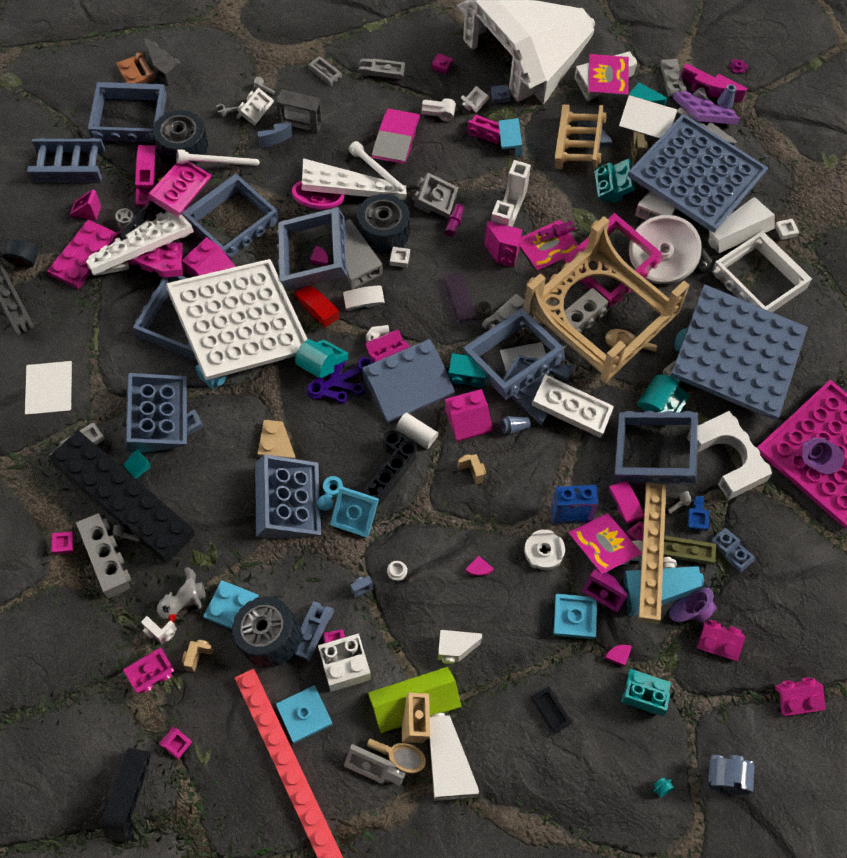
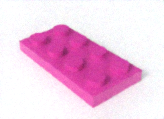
M190 161L188 163L185 162V164L176 163L153 188L147 198L179 217L209 182L212 175Z
M87 220L47 270L48 275L79 289L92 273L86 263L88 257L95 252H99L104 246L114 243L115 239L119 238L118 234L91 220Z

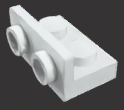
M259 88L255 92L251 91L246 98L248 101L246 104L241 103L237 109L239 113L236 116L238 119L243 116L254 126L274 102L271 97Z

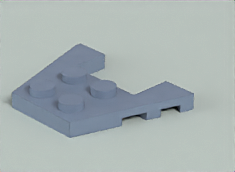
M517 355L503 381L507 382L539 359ZM556 365L546 375L552 374L567 382L575 365ZM544 375L535 379L529 386L522 388L516 395L511 396L540 425H543L549 413L531 404Z

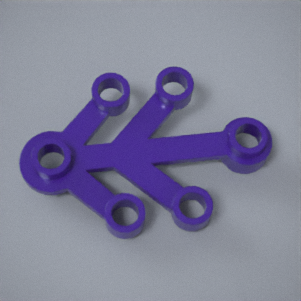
M363 357L358 361L357 367L342 374L340 372L342 367L346 365V361L334 365V372L331 374L330 379L323 382L324 377H316V380L307 386V395L312 399H320L324 396L336 399L338 404H345L347 402V394L345 392L328 390L331 387H337L352 391L355 396H361L364 393L362 384H353L345 381L363 373L362 368L372 364L373 361L368 357Z

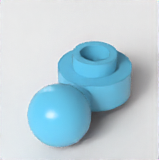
M331 476L324 481L323 489L326 494L321 496L317 502L321 510L328 511L332 508V497H337L339 489L343 487L340 478ZM332 486H337L336 490H331L330 488Z

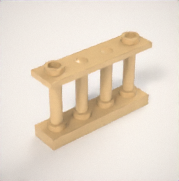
M562 105L555 153L556 169H563V163L567 161H592L593 170L597 168V163H601L599 148L602 124L606 123V113H603V105L599 106V114H573V112H570L569 105ZM572 120L597 121V127H571L569 122H572ZM596 134L595 141L569 140L567 135ZM569 147L594 148L593 155L567 154L565 149Z

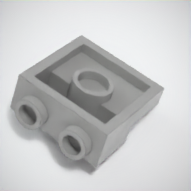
M427 173L424 178H420L417 187L420 189L413 196L412 200L415 201L414 207L428 214L434 211L448 218L458 187Z

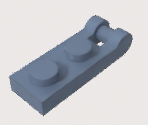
M317 602L312 603L300 628L302 630L301 643L294 656L310 661L322 633L333 615V608L328 606L326 608L322 607ZM317 614L321 615L320 619L316 618Z

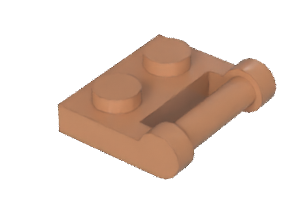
M138 52L134 57L116 63L126 83L147 84L156 79V75L147 64L143 52ZM139 63L146 73L144 76L140 74L136 66Z

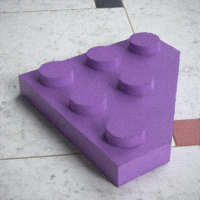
M687 91L674 93L673 99L696 121L738 125L740 118L735 114V111L723 108L709 100L696 97Z

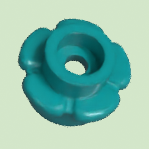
M665 778L658 780L654 784L655 789L653 792L657 793L660 798L667 795L674 789L671 784L672 780L668 779L666 781Z

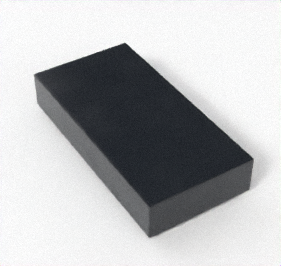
M549 686L531 697L532 702L553 735L572 724V721Z

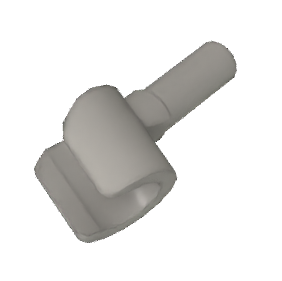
M261 77L255 78V90L259 88L274 95L275 91L263 85L264 80Z
M699 88L693 93L696 97L711 101L706 96L704 88Z
M218 104L216 109L218 115L223 118L227 113L237 111L238 107L225 108L223 104Z
M688 491L678 496L680 501L667 510L669 514L681 506L690 504L691 496Z
M113 526L112 533L116 540L124 538L139 542L135 536L124 533L123 526Z

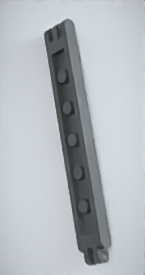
M0 261V302L17 336L21 335L19 328L22 327L23 331L27 332L26 325L29 324L31 329L35 327Z

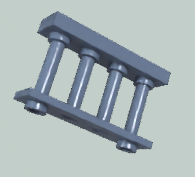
M32 139L34 148L38 153L37 165L28 166L27 169L32 183H101L102 176L98 166H96L97 153H105L102 139ZM46 153H56L54 166H44ZM63 153H73L71 166H61ZM80 153H90L88 166H78Z

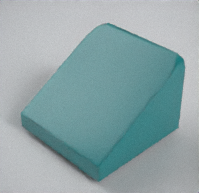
M135 450L123 465L135 479L151 468L148 460L138 450Z

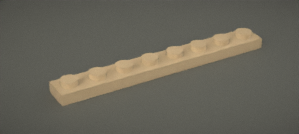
M647 482L645 487L639 622L660 624L666 484Z

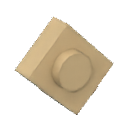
M477 454L464 455L458 459V470L470 468L475 484L483 482L486 470L484 464H480Z
M204 640L190 641L188 651H185L182 657V664H184L186 671L195 673L200 653L212 655L214 651L212 646Z

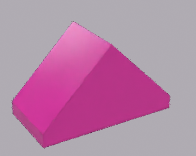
M92 189L75 200L70 216L97 220L101 204L96 191Z

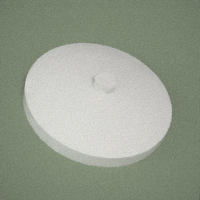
M660 215L646 220L635 230L662 253L661 262L657 265L656 269L652 268L648 272L649 274L645 278L647 281L656 284L676 283L689 276L697 267L701 257V240L697 230L687 220L673 215ZM630 240L629 257L634 270H636L650 256Z

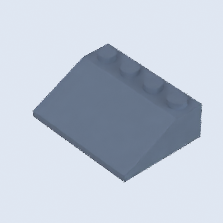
M430 339L362 368L363 380L387 423L401 418L405 413L410 414L455 394L441 358Z
M128 373L125 452L138 450L140 453L186 446L187 376Z
M264 454L255 463L256 536L273 539L321 536L320 508L317 504L320 498L318 463Z

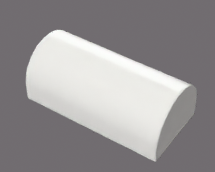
M405 413L400 418L396 430L427 450L439 435L437 431L408 413Z

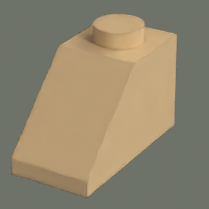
M408 692L402 717V742L424 743L430 737L429 694Z

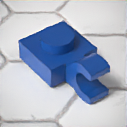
M696 496L693 500V508L688 510L687 529L706 532L709 529V510H703V496Z

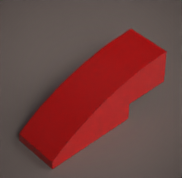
M310 285L305 286L293 293L313 319H317L324 328L340 319L339 310L314 287Z

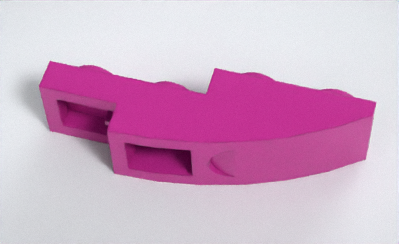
M687 63L683 67L682 79L692 85V91L695 92L699 88H704L707 97L718 99L727 85L731 84L736 87L734 102L743 101L747 91L746 87L720 74L713 77Z
M138 145L135 181L136 207H144L150 201L147 197L155 187L156 146Z

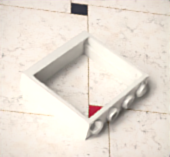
M763 231L717 260L712 269L714 276L737 298L770 312H774L806 290L812 280ZM756 248L795 285V287L766 307L727 269L728 266Z

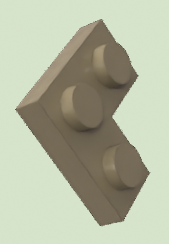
M633 132L631 140L632 167L644 156V152L647 151V141L644 139V134H640V132Z

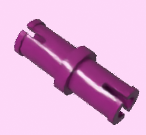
M454 205L452 214L447 219V227L444 230L446 236H455L457 227L462 222L461 217L465 210L463 205Z
M570 220L569 222L560 225L554 224L551 228L538 231V236L546 234V236L539 239L541 242H544L554 237L560 238L563 234L575 231V226L567 228L574 223Z

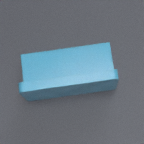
M519 118L500 120L499 130L502 149L515 148L516 156H523Z

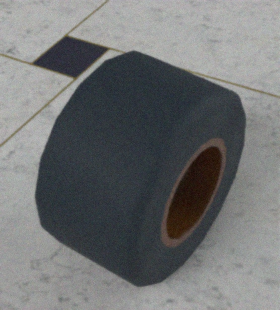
M10 238L6 240L2 257L14 265L33 267L39 250L35 245L27 241Z

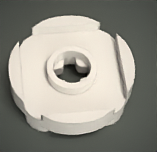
M538 530L527 539L524 553L531 567L540 570H550L560 565L565 554V545L563 540L555 535L554 532ZM542 546H546V549H550L547 554H543V552H540V549H542Z

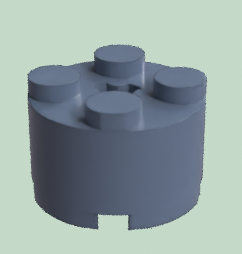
M711 755L708 788L720 792L722 788V790L728 791V794L750 795V792L753 793L754 762L744 760V757L739 755H731L730 759L720 755Z

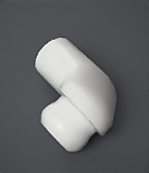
M389 326L371 327L366 334V341L369 342L380 337V335L389 333Z

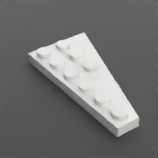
M303 159L302 190L366 197L390 194L398 197L400 200H406L405 185H403L404 191L399 192L387 180Z
M168 211L164 214L160 212L156 215L157 218L154 221H146L125 235V240L122 242L117 240L113 243L111 249L100 251L88 259L86 263L93 275L103 273L105 270L119 266L127 260L135 259L141 254L154 251L156 248L170 244L178 238H184L194 232L193 228L182 214L177 217Z

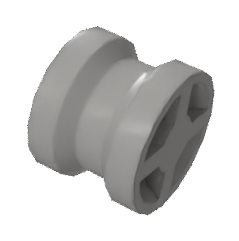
M127 208L120 209L115 214L120 229L134 217L132 211Z

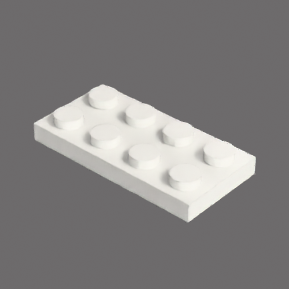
M546 374L531 404L600 438L604 433L614 407Z

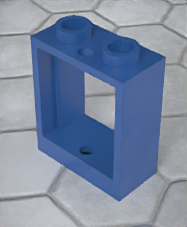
M596 485L556 487L551 503L552 523H583L592 521L599 504Z

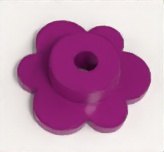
M733 59L729 68L735 74L739 72L743 74L748 69V65L743 60Z

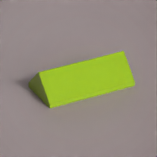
M448 667L368 692L380 734L402 727V717L408 692L429 694L430 717L435 713H446L461 708L456 681Z

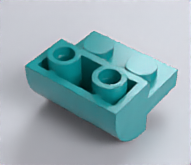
M629 159L615 165L609 162L595 169L597 194L601 200L618 202L623 200L622 195L635 190L634 180L627 176L632 168V163Z
M307 339L296 353L295 364L316 377L323 378L334 372V365L348 360V352L324 339L318 342Z
M656 375L637 402V405L644 411L680 412L690 396L678 386L680 382L667 375Z
M630 669L621 703L664 717L668 708L671 682Z

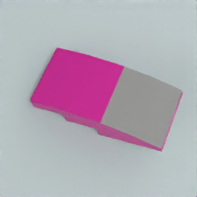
M387 109L376 138L372 158L405 164L412 148V141L416 134L420 114Z

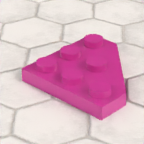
M171 242L170 244L162 245L154 251L146 252L135 259L128 260V263L133 266L138 264L141 266V269L151 273L156 271L159 273V276L164 278L183 276L182 243Z

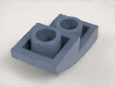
M291 122L274 124L275 130L259 131L260 148L276 145L292 137Z
M726 528L711 540L712 543L716 544V549L740 573L755 561V556L741 546L740 539Z

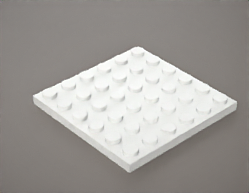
M270 259L166 283V289L205 380L294 357L302 343L307 340Z

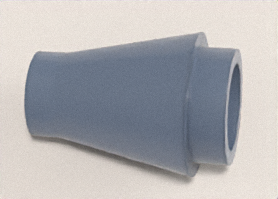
M727 85L724 92L718 98L717 105L726 109H730L733 106L736 91L734 85Z
M506 416L504 419H501L500 423L503 434L508 435L530 428L528 417Z

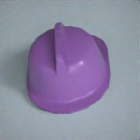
M811 438L807 442H802V458L808 466L824 474H832L842 467L844 453L835 444L823 438Z
M706 587L700 588L679 600L671 607L669 612L670 618L676 622H684L689 619L698 622L707 620L717 609L713 602V591Z

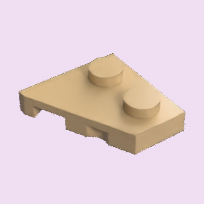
M264 420L258 449L259 458L266 454L295 459V454L283 422Z

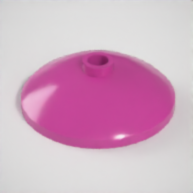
M302 181L297 182L292 188L293 198L302 206L312 210L332 209L344 201L345 194L302 190Z

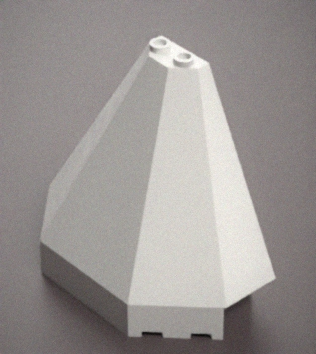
M466 0L456 5L465 15L463 40L472 50L478 46V35L486 32L487 27L513 56L509 93L517 102L534 94L544 105L594 33L595 21L593 18H590L583 8L535 0Z

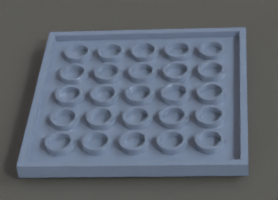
M682 114L630 169L627 176L715 233L764 176L768 167L685 114Z
M704 285L670 376L777 421L782 411L808 327Z

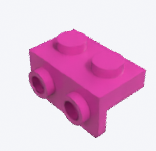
M478 115L469 120L467 126L468 134L489 142L499 143L501 138L498 122Z
M394 330L365 343L369 357L374 363L410 348L409 344L402 340L399 330Z
M709 620V622L703 621L697 649L738 661L745 641V636L741 633L742 630L729 626V629L721 627V623Z
M160 647L127 666L123 671L133 686L135 693L141 691L143 694L152 689V684L158 680L164 682L172 677L171 673L174 669Z
M803 678L800 682L783 681L782 684L775 685V690L780 693L781 714L784 716L826 710L823 685L814 678Z

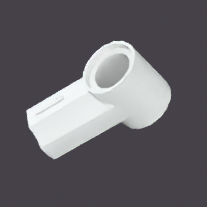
M443 99L442 102L423 100L422 114L439 116L443 121H451L454 117L456 103L452 99Z

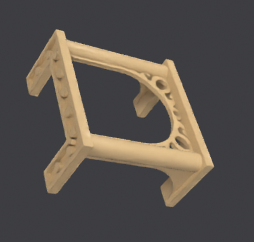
M602 217L591 225L586 249L583 252L579 251L575 255L574 260L570 263L567 262L558 274L555 273L546 285V278L541 274L536 278L532 277L527 282L524 310L530 316L533 314L601 373L600 379L606 383L679 314L690 285L683 281L671 292L670 298L664 295L618 255L608 237L609 220L606 217ZM590 261L597 263L598 268L593 271L589 268L588 263ZM602 265H604V268L607 269L606 271L602 270ZM590 276H607L623 283L661 315L627 347L623 342L619 341L606 355L570 324L565 315L563 305L567 291L577 281ZM555 299L559 301V304L550 306L546 301Z

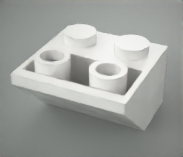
M359 634L318 645L330 692L371 680V673Z

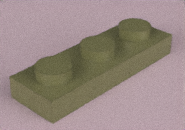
M664 535L663 557L714 565L716 544Z

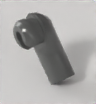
M703 248L701 249V262L698 264V269L700 272H707L711 267L712 259Z

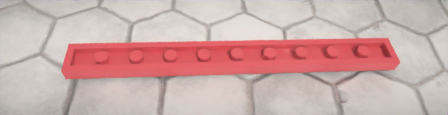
M253 668L235 677L317 857L343 858L255 669Z

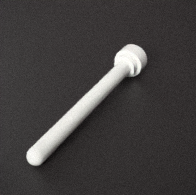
M358 141L353 142L349 146V152L354 157H361L399 192L404 191V186L366 154L364 147Z
M177 149L176 153L177 164L197 161L258 166L260 163L258 159L189 154L185 150Z

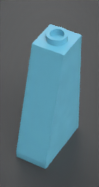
M699 566L663 569L661 606L684 598L702 587L704 577L699 571ZM641 570L626 571L623 576L629 616L639 614Z

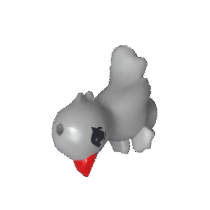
M189 567L184 569L186 580L176 596H173L172 592H170L157 605L159 616L173 623L177 613L183 607L195 604L198 609H201L200 599L205 598L203 583H195L196 574Z

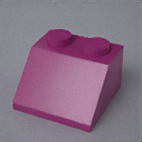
M487 221L484 245L497 263L504 266H515L520 248L522 229Z
M207 237L182 260L184 271L190 277L235 267L220 246Z
M482 389L445 399V412L456 442L493 432L488 404Z

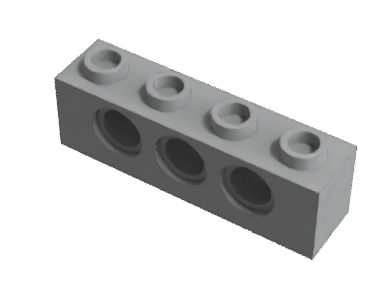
M592 288L564 312L570 324L578 332L582 333V330L590 328L598 317L602 318L606 314L608 301ZM545 326L544 329L559 344L566 348L568 344Z
M98 513L76 522L107 599L131 589L128 583L131 581L128 570H123L121 564L124 563L121 553H116L114 547L118 545L114 536H109L107 530L111 528L107 519H102ZM103 535L101 539L94 540L96 536ZM109 552L108 556L101 557L103 553ZM116 569L114 574L108 575L110 570Z

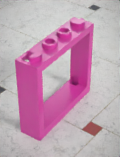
M614 213L608 218V236L617 228L650 256L635 270L642 277L646 278L649 274L648 272L652 268L656 269L657 265L661 262L662 253ZM588 238L564 259V265L567 262L573 261L579 251L583 252L586 249L589 241ZM591 276L579 280L589 290L594 288L608 301L607 306L610 308L617 302H620L627 292L630 293L632 291L621 283L615 290L609 293Z

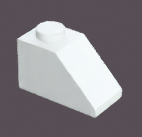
M440 630L438 660H442L445 664L459 662L481 644L482 634Z

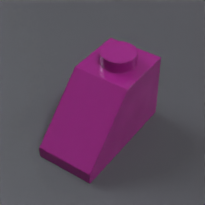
M597 567L582 589L583 593L617 613L627 597V593L618 581L606 572L601 574Z

